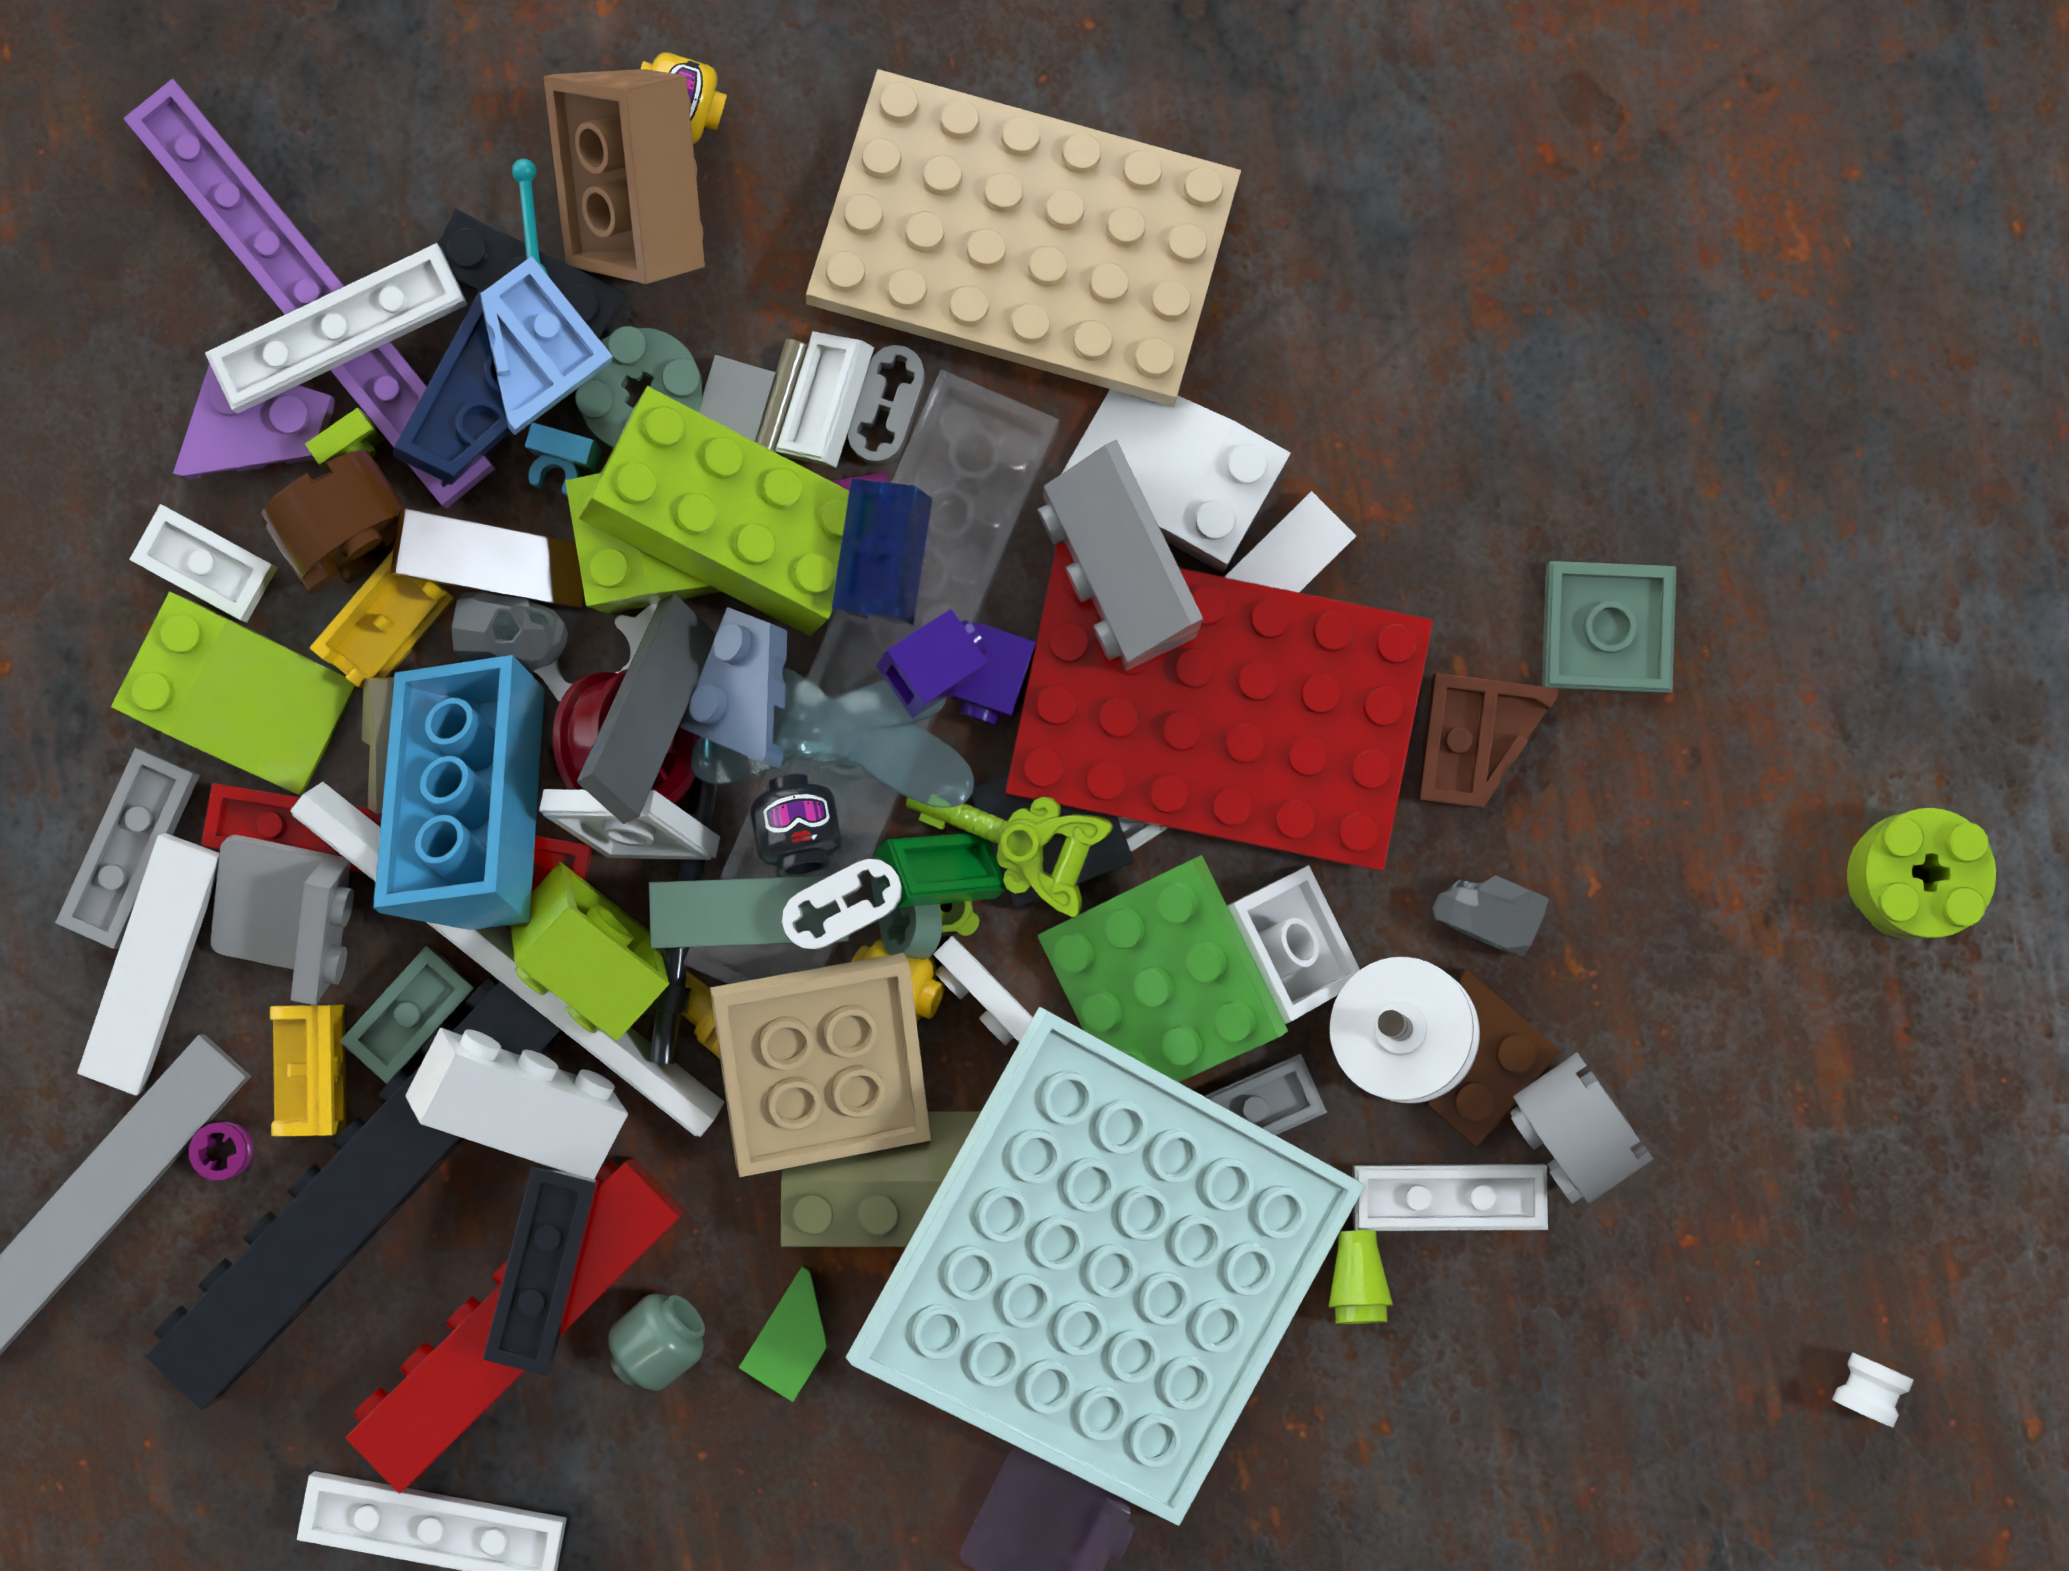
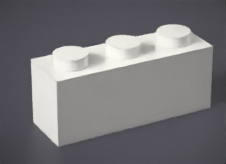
M443 1028L439 1029L405 1095L419 1123L568 1173L595 1179L628 1116L627 1111L613 1092L615 1086L605 1077L584 1069L580 1070L578 1075L558 1069V1065L550 1058L532 1050H523L521 1055L503 1050L500 1044L493 1038L470 1029L465 1030L463 1035Z

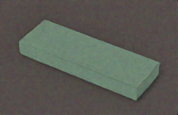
M829 876L649 882L651 948L793 943L785 934L782 924L785 906L797 893ZM847 895V896L844 897V900H845V902H846L847 905H848V895ZM810 901L805 902L800 906L803 917L795 922L799 933L811 931L816 938H819L826 933L823 922L841 912L837 902L821 909L815 908ZM847 936L837 942L850 941V936Z

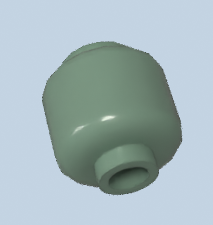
M654 1293L643 1297L614 1322L608 1333L609 1349L612 1353L610 1365L613 1371L624 1383L631 1386L637 1384L644 1389L659 1391L670 1386L696 1364L702 1356L705 1326L701 1316L687 1300L677 1295L666 1296Z

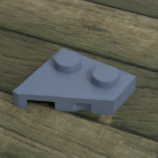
M727 607L680 728L780 769L784 748L773 744L774 711L785 709L786 684L783 681L782 670L787 657V630Z

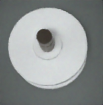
M1393 957L1367 965L1354 974L1343 986L1335 1000L1331 1013L1330 1039L1339 1065L1346 1075L1359 1087L1373 1095L1390 1101L1421 1103L1446 1094L1467 1075L1477 1055L1480 1041V1026L1478 1015L1470 996L1454 978L1429 962L1410 957Z

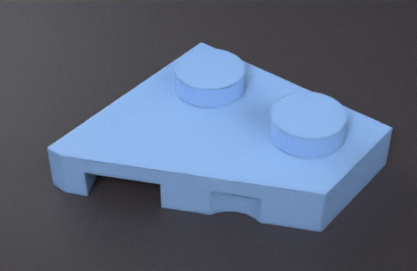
M532 256L481 293V304L507 424L514 435L612 363L613 356Z

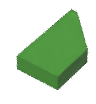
M803 1264L739 1366V1369L791 1402L795 1400L829 1345L811 1268Z

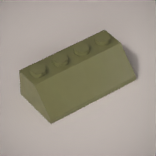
M927 1111L931 1141L782 1169L781 1247H907L981 1111Z

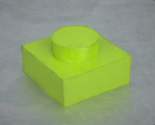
M356 408L305 443L317 463L329 472H332L326 462L357 450H367L373 458L376 455L373 447L386 438L369 416L359 408Z

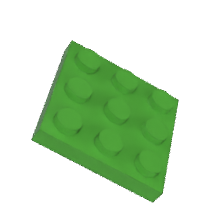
M1202 855L1037 935L1082 1029L1177 1082L1277 1039L1288 1032Z

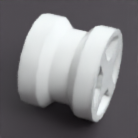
M1852 1352L1848 1361L1851 1374L1846 1385L1836 1389L1832 1400L1894 1428L1899 1416L1895 1408L1900 1395L1910 1391L1914 1380Z

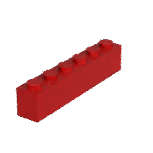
M634 1157L625 1161L620 1167L612 1159L609 1160L595 1177L596 1180H599L560 1337L687 1212ZM508 1260L492 1275L491 1278L499 1286L482 1303L472 1296L449 1317L445 1324L453 1332L436 1349L426 1341L398 1368L406 1378L390 1394L382 1387H379L352 1414L360 1423L345 1437L346 1440L399 1494L412 1484L526 1371L483 1360Z

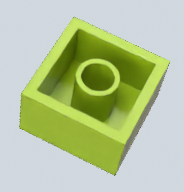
M561 862L531 893L530 921L528 923L510 925L514 960L517 966L515 971L519 978L528 987L541 995H546L548 991H551L568 1004L566 1010L572 1019L591 1033H596L601 1029L615 1041H618L669 985L661 949L651 948L650 931Z

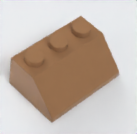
M648 69L544 76L566 264L574 268L643 284L705 267L702 242L703 227L700 221L696 181L697 165L694 158L690 120L691 102L688 95L686 75Z

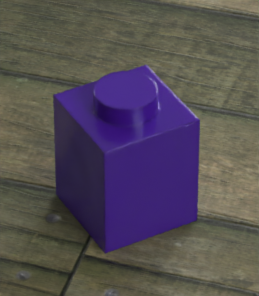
M950 608L888 648L876 667L912 719H914L974 680L989 662L983 655L986 652V648L978 631L967 620L960 622Z
M975 622L973 626L985 644L986 652L983 655L989 663L974 680L950 696L952 700L962 703L959 714L995 726L998 716L1012 720L1035 652L1036 642Z

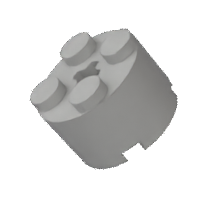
M1577 1052L1514 1095L1513 1098L1518 1106L1509 1112L1512 1115V1121L1533 1150L1545 1144L1555 1159L1547 1163L1551 1170L1549 1172L1569 1201L1573 1204L1584 1197L1590 1204L1654 1159L1644 1144L1634 1151L1631 1150L1633 1146L1641 1141L1594 1074L1590 1071L1581 1078L1578 1076L1577 1072L1586 1067V1064Z

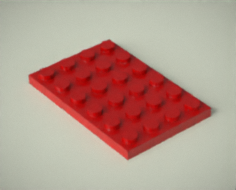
M1057 543L1005 794L1033 801L1046 796L1054 798L1063 807L1380 872L1384 871L1433 620L1179 568L1203 617L1196 638L1126 671L1119 656L1110 661L1106 657L1093 628V625L1102 620L1091 598L1081 602L1077 597L1065 570L1066 566L1074 563L1066 545Z

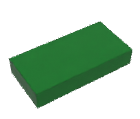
M973 833L888 839L875 850L878 860L890 865L899 875L902 894L896 908L996 899L1007 890L1003 881L1004 876L990 841ZM885 876V879H886L887 884H888V887H889V886H890L889 879Z

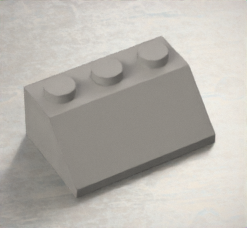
M1117 439L1102 446L1044 486L1043 493L1046 505L1037 509L1051 542L1056 544L1063 540L1074 563L1065 567L1066 573L1079 600L1084 602L1091 598L1102 621L1093 625V628L1108 660L1110 661L1119 656L1127 671L1195 639L1203 617Z

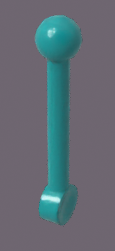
M522 158L513 164L511 173L513 178L519 182L526 257L528 259L532 256L548 276L545 267L540 263L532 191V181L536 177L537 169L532 161Z

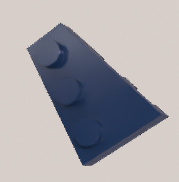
M480 290L395 444L393 457L450 485L455 483L511 432L508 428L481 304L482 291Z

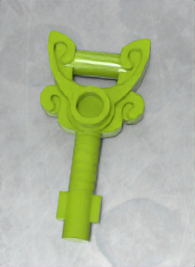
M916 783L913 785L906 801V807L921 813L918 820L939 829H944L946 823H949L954 827L998 844L996 857L1001 867L1008 868L1004 873L1003 879L1008 890L1016 894L1026 892L1032 886L1038 895L1056 910L1071 917H1076L1080 913L1082 897L1078 885L1075 884L1090 846L1106 838L1111 833L1113 825L1108 819L1083 814L1060 816L1061 806L1054 798L1043 796L1034 800L1030 809L1021 808L1015 811L1007 821L955 800L958 792L933 783L930 789ZM1056 833L1066 835L1067 837L1052 875H1050L1043 869V848Z

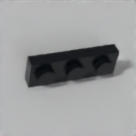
M456 208L437 242L456 281L476 292H479V290L485 291L527 260L524 242ZM539 250L540 263L545 267L548 277L601 341L606 338L627 298L624 292Z
M540 1165L532 1166L483 1360L546 1376L551 1372L599 1180Z

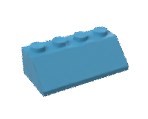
M513 655L395 673L373 906L379 913L466 930L528 923L530 921L545 689Z

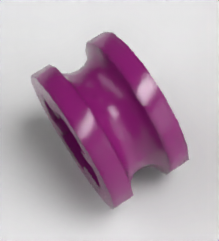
M231 1121L211 1123L200 1128L192 1137L189 1146V1160L194 1170L202 1177L213 1181L225 1180L243 1173L251 1164L254 1155V1142L249 1132L240 1124ZM216 1133H223L222 1141L233 1140L236 1146V1154L227 1157L228 1168H220L221 1160L210 1161L207 1155V1148L216 1144Z

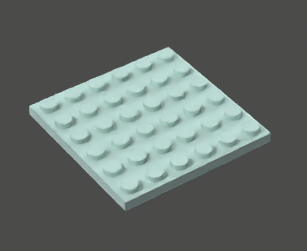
M1039 1007L846 1358L852 1366L1179 1526L1365 1185L1055 1014Z

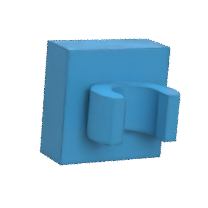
M532 422L525 448L535 457L539 458L530 467L529 482L534 487L542 489L545 475L553 468L563 469L566 475L565 480L581 477L578 469L596 474L602 449L592 439ZM564 482L562 493L568 497L566 482Z

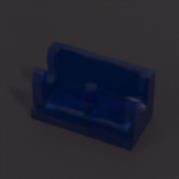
M851 478L832 609L843 611L851 616L868 619V616L887 619V621L896 624L914 625L933 499L931 496L915 485Z

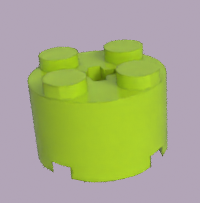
M1923 808L1890 816L1871 827L1852 850L1848 862L1847 883L1850 897L1857 909H1860L1872 925L1883 934L1904 940L1937 938L1953 935L1979 922L1994 893L1996 865L1988 842V836L1981 827L1951 811ZM1921 865V869L1929 871L1928 883L1924 884L1923 880L1912 877L1913 866Z

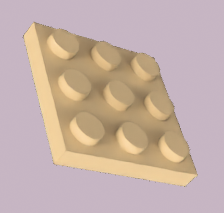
M905 953L710 987L735 1163L739 1177L931 1141L910 966Z

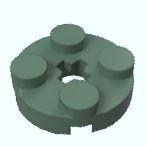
M623 326L601 340L602 344L613 356L612 363L577 388L576 404L588 428L601 442L614 449L634 407L627 404L630 394L625 389L631 379L640 381L643 376L653 378L651 388L697 412L700 410L704 389L701 373L692 354L679 340L657 329Z

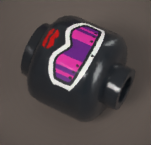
M805 774L784 775L770 780V791L757 797L750 808L759 857L766 864L777 866L778 873L781 875L806 874L827 867L830 864L829 856L836 853L842 845L841 829L833 793L826 786L809 784L808 777Z

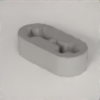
M888 346L882 348L873 356L869 363L848 429V439L852 451L859 460L868 465L882 466L890 464L900 456L905 447L924 390L925 372L922 361L914 351L905 346ZM897 361L906 362L907 374L913 377L914 380L911 385L901 383L898 386L893 402L885 400L888 384L886 378L879 373L882 368L893 369ZM880 410L889 412L886 429L887 433L894 437L891 444L881 443L878 446L877 452L867 450V439L860 435V431L863 427L873 428L876 425Z

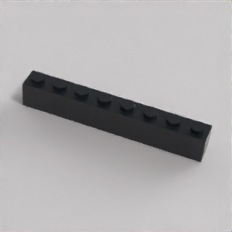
M493 976L480 985L466 1001L465 1004L472 1010L455 1029L449 1023L442 1027L460 1035H463L467 1029L481 1032L497 1041L501 1049L521 1055L523 1050H532L545 1055L565 1034L564 1031L501 981L498 982ZM438 1031L427 1041V1043L421 1049V1052H423L425 1055L427 1054ZM420 1066L411 1076L405 1070L398 1073L377 1096V1099L383 1104L382 1107L367 1122L361 1117L355 1119L335 1139L332 1145L339 1152L322 1170L316 1164L312 1165L293 1183L288 1193L294 1200L277 1217L272 1211L268 1212L246 1233L243 1240L249 1245L247 1250L234 1263L225 1258L205 1276L198 1285L205 1294L189 1311L181 1305L154 1331V1335L160 1342L145 1357L199 1409L203 1410L218 1402L465 1140V1138L419 1123L405 1095Z

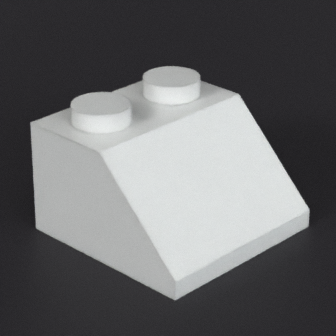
M1309 865L1227 905L1285 1024L1337 996L1347 981L1360 970Z

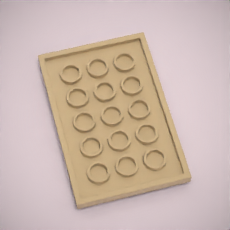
M877 69L808 285L806 304L1174 407L1241 170Z

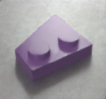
M209 363L173 473L179 477L191 480L201 478L200 475L228 470L242 472L261 469L267 464L279 462L292 464L315 460L305 443L328 428L337 400L331 395L298 385L237 414L231 409Z

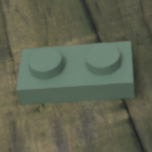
M426 945L340 1042L388 1084L398 1073L406 1069L421 1052L427 1041L452 1018L478 987L432 945Z

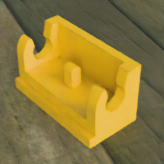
M393 551L310 646V649L319 657L336 666L346 675L345 678L362 689L364 678L390 677L455 600L452 595L435 582L390 574Z
M345 1004L271 1006L270 1020H273L274 1121L271 1123V1136H328L341 1133L347 1127L346 1049L340 1042L345 1036Z

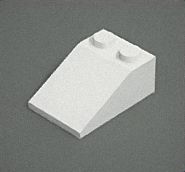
M1110 389L1062 473L1102 446L1117 439L1165 541L1223 574L1291 453L1241 424L1180 396H1177L1175 406L1173 407Z

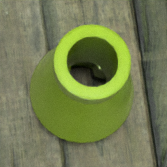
M1355 1230L1339 1232L1338 1250L1328 1307L1335 1308L1336 1324L1388 1322L1387 1306H1393L1377 1247L1376 1231Z

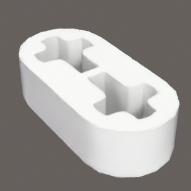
M866 859L856 862L802 890L788 901L783 910L782 917L785 934L798 946L817 950L855 933L896 909L902 894L899 875L890 865L881 860ZM870 871L876 879L884 876L889 879L890 886L882 892L885 903L875 908L869 900H863L848 907L844 900L845 896L859 890L862 886L859 876L863 872ZM810 901L815 908L821 909L837 902L841 912L823 922L826 933L822 937L816 938L811 931L799 933L795 922L803 917L800 906Z

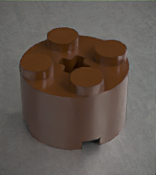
M367 450L349 452L326 462L332 472L326 473L314 480L306 473L275 495L260 513L264 518L260 520L265 526L267 533L309 594L322 590L338 579L339 576L342 577L345 583H351L363 577L378 565L377 560L373 556L384 547L386 549L394 548L399 512L407 508Z

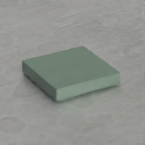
M1549 561L1546 563L1542 687L1573 691L1646 694L1673 693L1676 566Z

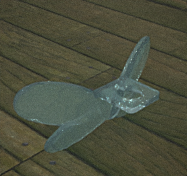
M783 667L782 677L786 684L785 709L774 711L773 744L780 746L783 751L781 765L791 759L855 766L858 763L883 784L925 805L949 808L961 805L969 799L974 786V777L970 766L954 749L916 725V723L939 712L944 707L946 698L912 719L886 680L859 688L834 700L830 699L812 682L793 670ZM703 737L698 739L691 756L694 774L701 780L712 784L736 783L776 769V767L757 761Z

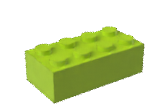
M647 386L636 403L579 519L812 636L829 619L880 507Z

